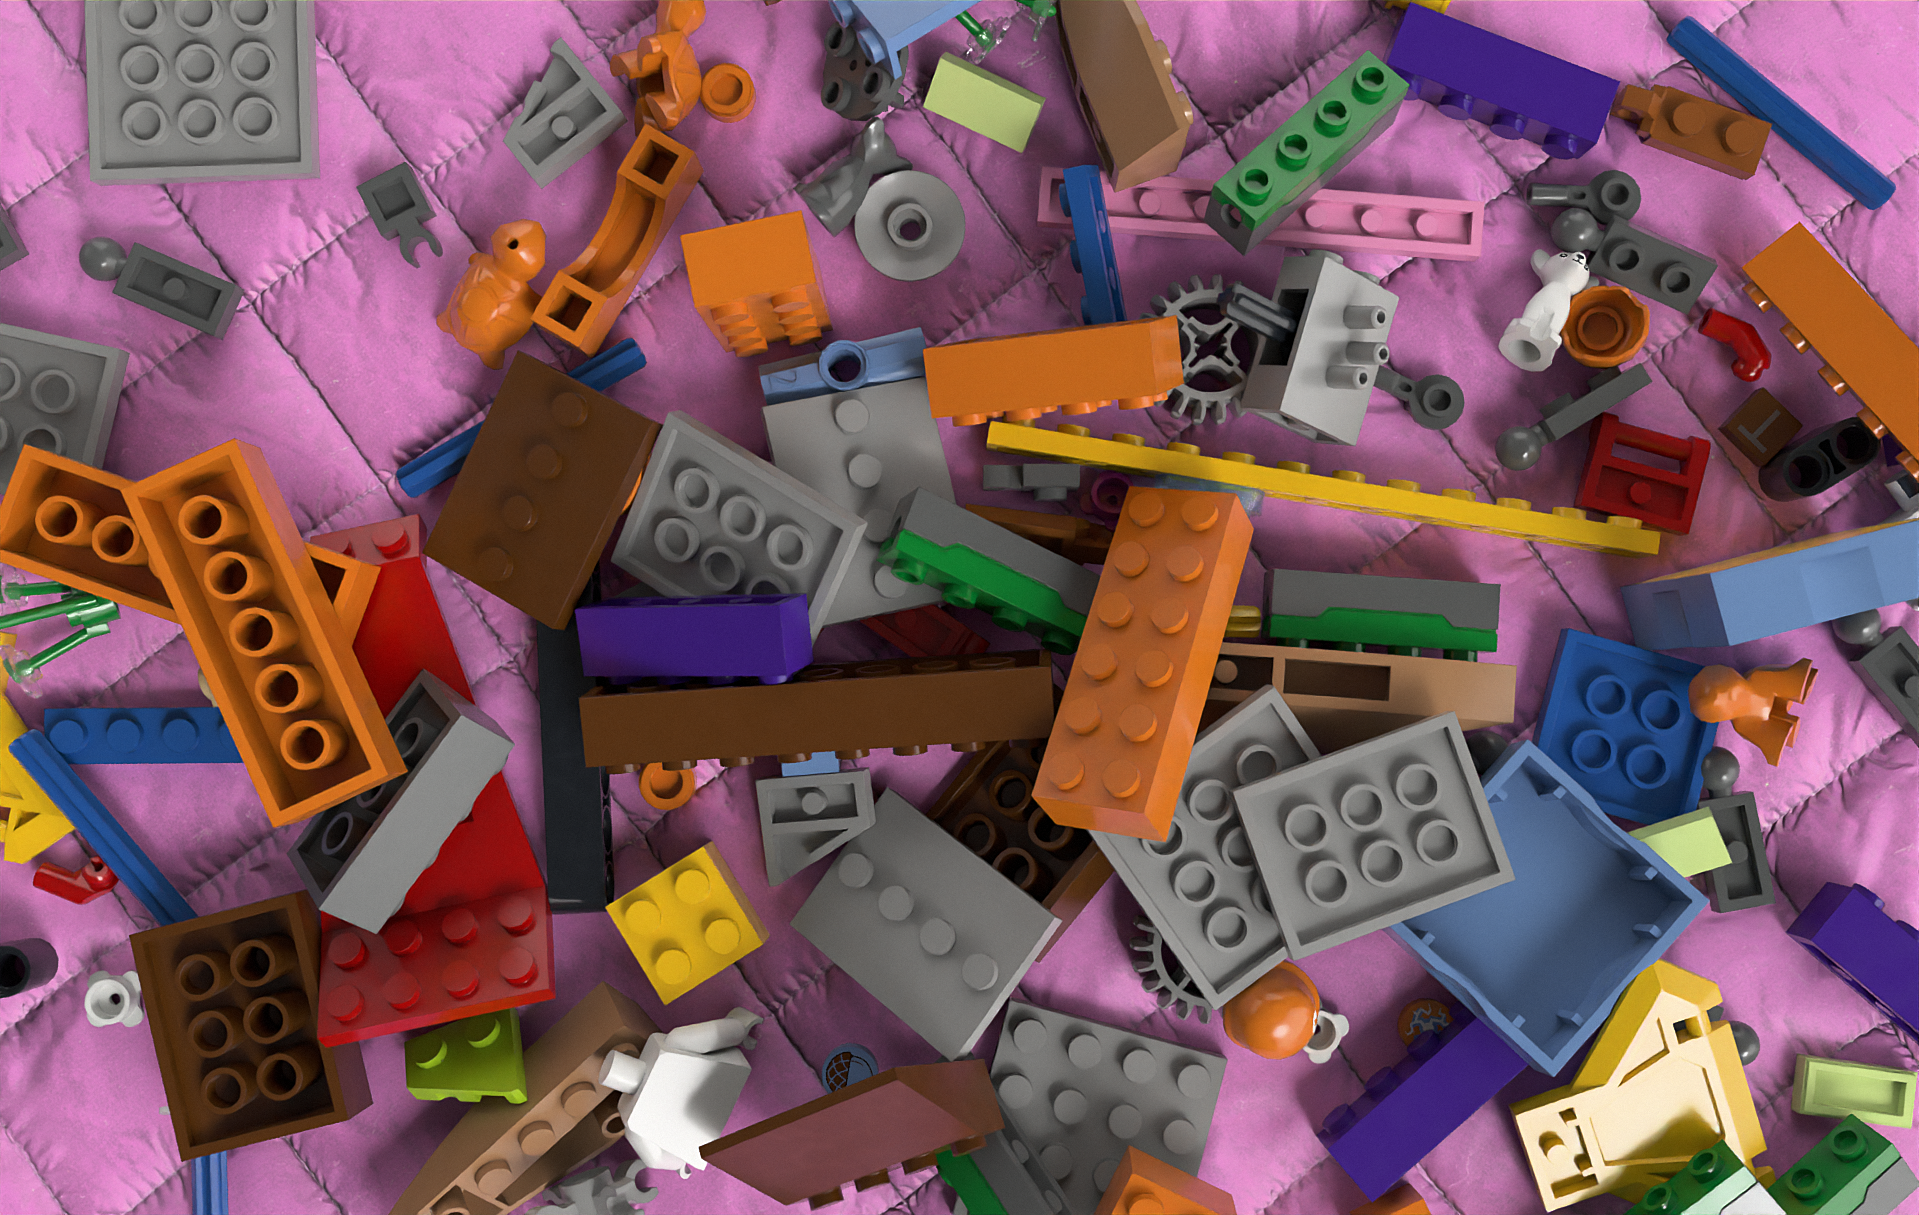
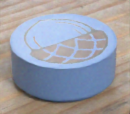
M845 1043L835 1047L826 1057L822 1068V1083L825 1090L829 1094L879 1074L877 1060L868 1048L857 1043Z

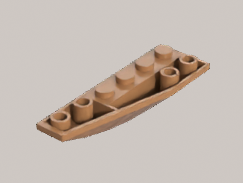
M1052 0L1053 6L1056 8L1055 19L1060 46L1073 91L1114 193L1177 171L1183 148L1186 147L1189 127L1193 124V113L1186 94L1183 91L1176 93L1169 76L1172 73V63L1168 49L1163 40H1154L1137 1Z
M1222 642L1196 736L1266 684L1275 686L1321 755L1333 753L1445 711H1455L1462 731L1514 723L1517 666L1401 655Z
M602 981L523 1053L528 1101L514 1104L510 1103L505 1096L482 1095L480 1102H476L437 1147L388 1215H506L611 1147L625 1134V1125L617 1108L623 1092L599 1084V1073L603 1062L611 1050L639 1059L649 1036L652 1033H663L639 1004L605 981Z

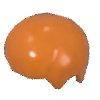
M1593 286L1574 295L1570 300V312L1560 331L1562 345L1575 361L1588 368L1608 369L1632 360L1646 343L1650 326V312L1648 306L1641 303L1624 286Z

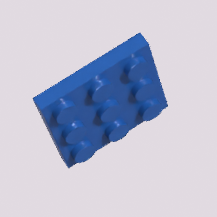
M1561 629L1532 743L1584 788L1605 814L1649 826L1696 811L1704 781L1701 765L1704 758L1712 751L1719 722L1701 721L1690 710L1688 697L1690 682L1705 666L1574 629Z

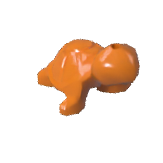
M659 0L656 9L655 33L641 37L637 49L614 54L611 58L609 66L613 77L625 74L629 79L636 78V90L639 96L634 115L636 137L639 136L645 124L659 132L672 131L690 114L699 99L701 74L688 38L704 23L706 8L703 0Z
M520 219L500 225L490 236L493 256L489 253L476 252L468 258L470 267L457 284L446 310L437 315L436 325L441 331L452 334L462 347L478 354L483 364L492 370L503 369L505 350L516 344L528 332L534 323L530 317L542 299V296L527 284V281L536 277L546 264L545 240L547 236L538 221Z
M1804 657L1794 664H1766L1749 669L1742 674L1724 664L1705 666L1690 682L1688 688L1690 710L1701 721L1716 723L1730 720L1734 730L1743 739L1761 749L1769 765L1778 767L1785 746L1793 748L1800 729V717L1788 714L1793 702L1804 705L1814 687L1819 669L1812 668L1813 660Z

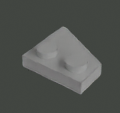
M561 37L554 42L550 49L554 59L542 82L534 80L525 97L524 110L519 116L514 118L503 140L541 189L628 122L622 111Z
M869 767L842 769L840 772L786 777H783V775L762 776L755 780L769 887L780 885L791 876L876 823Z

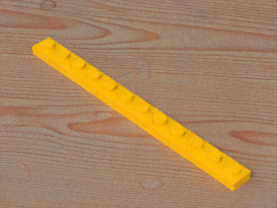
M1005 415L1002 417V422L990 421L987 451L1065 464H1080L1083 467L1113 470L1119 473L1635 559L1658 555L1661 532L1641 529L1642 521L1635 518L1608 516L1606 523L1586 520L1587 512L1575 508L1553 507L1551 514L1531 511L1532 503L1521 499L1497 498L1496 505L1475 502L1476 493L1467 490L1446 488L1442 489V494L1439 496L1420 492L1421 484L1413 481L1389 479L1386 486L1365 483L1366 475L1353 471L1333 470L1332 476L1326 477L1310 474L1311 466L1299 462L1278 461L1277 467L1272 468L1255 465L1256 457L1245 453L1222 452V458L1218 459L1200 456L1201 448L1191 444L1169 442L1167 443V449L1164 450L1146 447L1145 438L1131 434L1113 433L1112 441L1090 437V429L1071 424H1058L1056 432L1035 428L1036 421L1034 419L1007 421Z

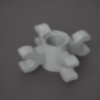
M630 1159L618 1166L613 1178L609 1167L603 1166L579 1173L543 1191V1199L547 1201L552 1200L557 1206H535L524 1215H645L643 1209L636 1210L630 1204L648 1203L659 1192L657 1187L636 1188L635 1176L638 1171L645 1169L647 1166L641 1159Z

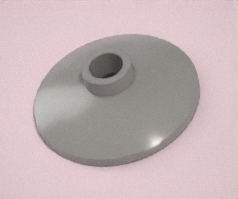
M907 170L895 172L879 179L868 189L862 205L855 214L854 229L856 241L866 261L882 275L904 282L926 280L944 271L960 252L965 237L964 211L957 195L941 179L921 171ZM907 223H915L920 227L921 233L916 239L907 240L900 234L902 226Z

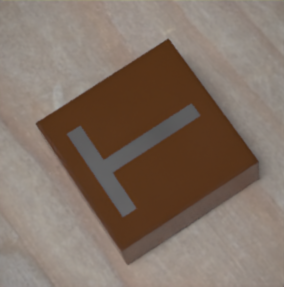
M1762 387L1755 390L1725 420L1718 430L1756 467L1766 465L1803 425Z

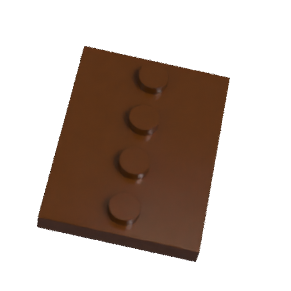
M518 350L422 553L550 628L565 630L663 424L545 362Z

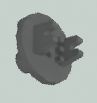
M837 21L828 29L824 39L827 55L823 70L824 85L821 90L823 106L851 121H867L882 112H887L888 106L903 108L904 95L898 93V90L905 78L909 58L908 45L897 51L902 76L895 80L880 61L876 64L869 61L858 42L857 32L851 25L843 28Z

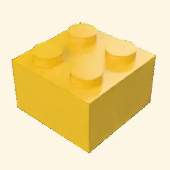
M713 841L605 907L664 1005L669 1004L762 946L770 936Z

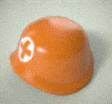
M1284 959L1223 1005L1224 1031L1235 1044L1249 1049L1263 1058L1282 1060L1291 1057L1306 1047L1315 1033L1320 1008L1317 988L1303 970Z

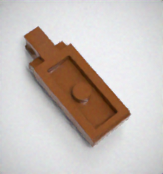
M1627 84L1624 89L1616 94L1609 114L1638 125L1635 134L1644 138L1642 144L1741 180H1747L1755 175L1772 127V123L1670 86L1665 87L1656 84L1650 90Z
M967 503L965 505L966 510L1080 566H1083L1084 563L1104 565L1114 535L1113 532L1105 528V525L1091 523L1089 520L1077 519V517Z

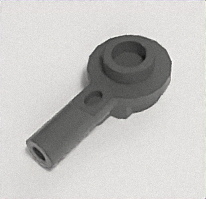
M1610 170L1597 175L1586 186L1530 183L1527 188L1526 203L1533 206L1584 209L1593 215L1597 223L1607 226L1613 214L1625 220L1633 218L1640 207L1641 193L1635 179L1630 175L1618 170Z
M1379 365L1373 386L1404 400L1405 410L1410 413L1413 420L1421 427L1430 430L1445 429L1454 424L1462 415L1465 404L1464 395L1459 385L1451 378L1436 374L1426 376L1416 382Z

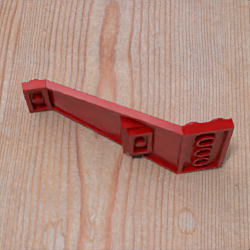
M420 514L311 536V543L381 567L354 639L352 650L384 720L422 669L435 675L479 708L427 572V556L422 553L427 543V527ZM503 768L499 773L491 777L475 799L469 815L455 826L440 847L439 854L434 863L422 871L406 893L401 908L387 919L377 934L321 911L322 939L317 1039L326 1048L556 998L553 919L549 904L548 886Z

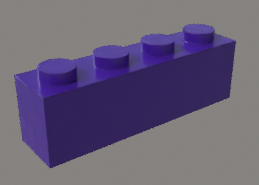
M1413 2L1408 4L1397 21L1382 60L1384 64L1410 84L1404 100L1414 101L1420 99L1438 106L1439 112L1449 118L1456 120L1473 119L1489 125L1490 131L1499 137L1510 140L1523 138L1541 145L1542 151L1547 155L1564 160L1579 159L1597 144L1620 84L1618 80Z
M806 593L607 597L575 609L584 676H607L608 683L612 685L634 683L642 680V676H656L657 683L662 685L687 682L692 679L691 676H706L707 683L712 685L734 683L740 681L742 676H758L759 684L773 685L793 680L794 672L814 662Z
M1826 882L1785 933L1919 1045V931L1902 920L1894 922L1881 911L1885 903L1866 887L1857 883L1849 887Z
M1459 1000L1449 1010V1015L1454 1019L1438 1034L1433 1029L1422 1032L1408 1045L1407 1052L1409 1054L1393 1068L1386 1066L1373 1074L1364 1086L1366 1092L1350 1106L1345 1103L1332 1110L1322 1122L1324 1129L1316 1135L1328 1152L1372 1203L1529 1065Z

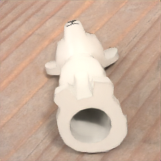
M1538 249L1533 253L1530 262L1532 269L1540 277L1543 288L1528 302L1522 317L1514 318L1509 323L1499 342V349L1502 355L1519 368L1531 372L1544 371L1552 364L1551 360L1556 349L1562 343L1559 333L1568 318L1571 297L1588 288L1599 285V280L1596 277L1589 276L1586 257L1581 252H1562L1552 257L1542 249Z

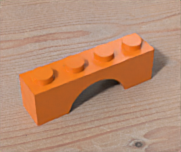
M647 124L644 125L617 171L614 195L597 233L583 253L572 264L558 270L530 317L544 332L589 358L595 356L704 172L693 150Z

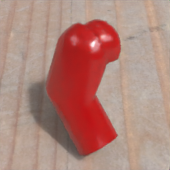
M1710 308L1706 311L1700 321L1698 333L1732 347L1738 355L1737 359L1731 364V369L1736 377L1750 383L1759 380L1763 370L1770 368L1772 354L1756 328L1748 322L1716 309Z
M96 855L89 858L90 863L74 872L49 861L44 862L35 873L33 886L77 905H85L111 892L116 887L119 878L100 856Z

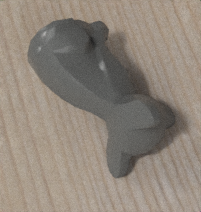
M873 117L865 125L864 129L853 138L849 155L832 162L814 181L807 184L798 183L793 188L809 207V210L834 238L850 224L851 218L862 205L873 174L889 175L913 169V164L909 160L897 155L896 146L884 131L883 120L879 117Z

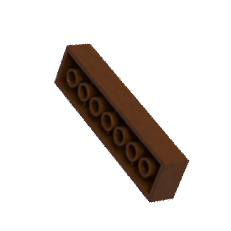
M1046 648L809 664L803 668V671L794 674L793 680L773 685L759 684L758 676H742L740 681L721 685L708 684L706 676H691L692 679L687 682L670 685L658 684L656 676H642L643 679L640 681L621 685L609 684L608 678H606L579 697L586 767L605 766L606 774L632 773L640 770V764L661 762L663 770H686L696 767L697 760L719 759L720 766L739 767L754 763V756L777 755V762L799 763L811 760L812 753L835 751L836 759L851 760L867 757L870 755V749L893 748V754L897 756H912L928 752V745L951 744V750L954 752H973L985 749L986 742L1004 740H1009V745L1012 748H1034L1044 745V738H1050L1056 719L1051 649Z

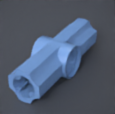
M921 327L860 342L838 340L829 344L822 351L758 366L767 406L925 377L923 349L927 347ZM850 360L856 362L861 367L859 375L852 381L839 382L831 377L833 367L841 361Z

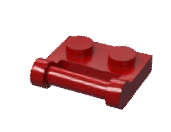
M1602 412L1595 416L1590 427V444L1573 507L1605 516L1635 518L1641 520L1642 526L1678 536L1688 535L1710 454V441L1696 436H1689L1686 440L1619 422L1618 415L1608 412ZM1616 443L1678 460L1681 467L1680 472L1677 474L1611 456L1613 445Z

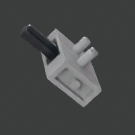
M1311 250L1309 256L1284 257L1272 301L1241 284H1228L1225 291L1218 294L1216 300L1217 305L1220 306L1221 315L1261 335L1240 408L1314 443L1356 446L1379 365H1384L1389 358V348L1386 341L1399 296L1379 286L1380 279L1377 276L1363 271L1350 270L1342 265L1344 259L1341 256L1325 250Z

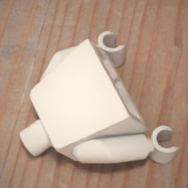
M737 1007L731 1010L724 1019L677 1027L668 1034L652 1033L639 1059L615 1050H611L608 1053L599 1073V1084L623 1092L617 1108L625 1125V1137L647 1167L675 1170L683 1179H687L692 1173L686 1166V1163L704 1171L708 1162L701 1159L698 1147L719 1139L752 1070L741 1050L734 1046L740 1045L748 1050L755 1049L757 1040L750 1037L748 1032L755 1024L763 1023L764 1019L743 1007Z

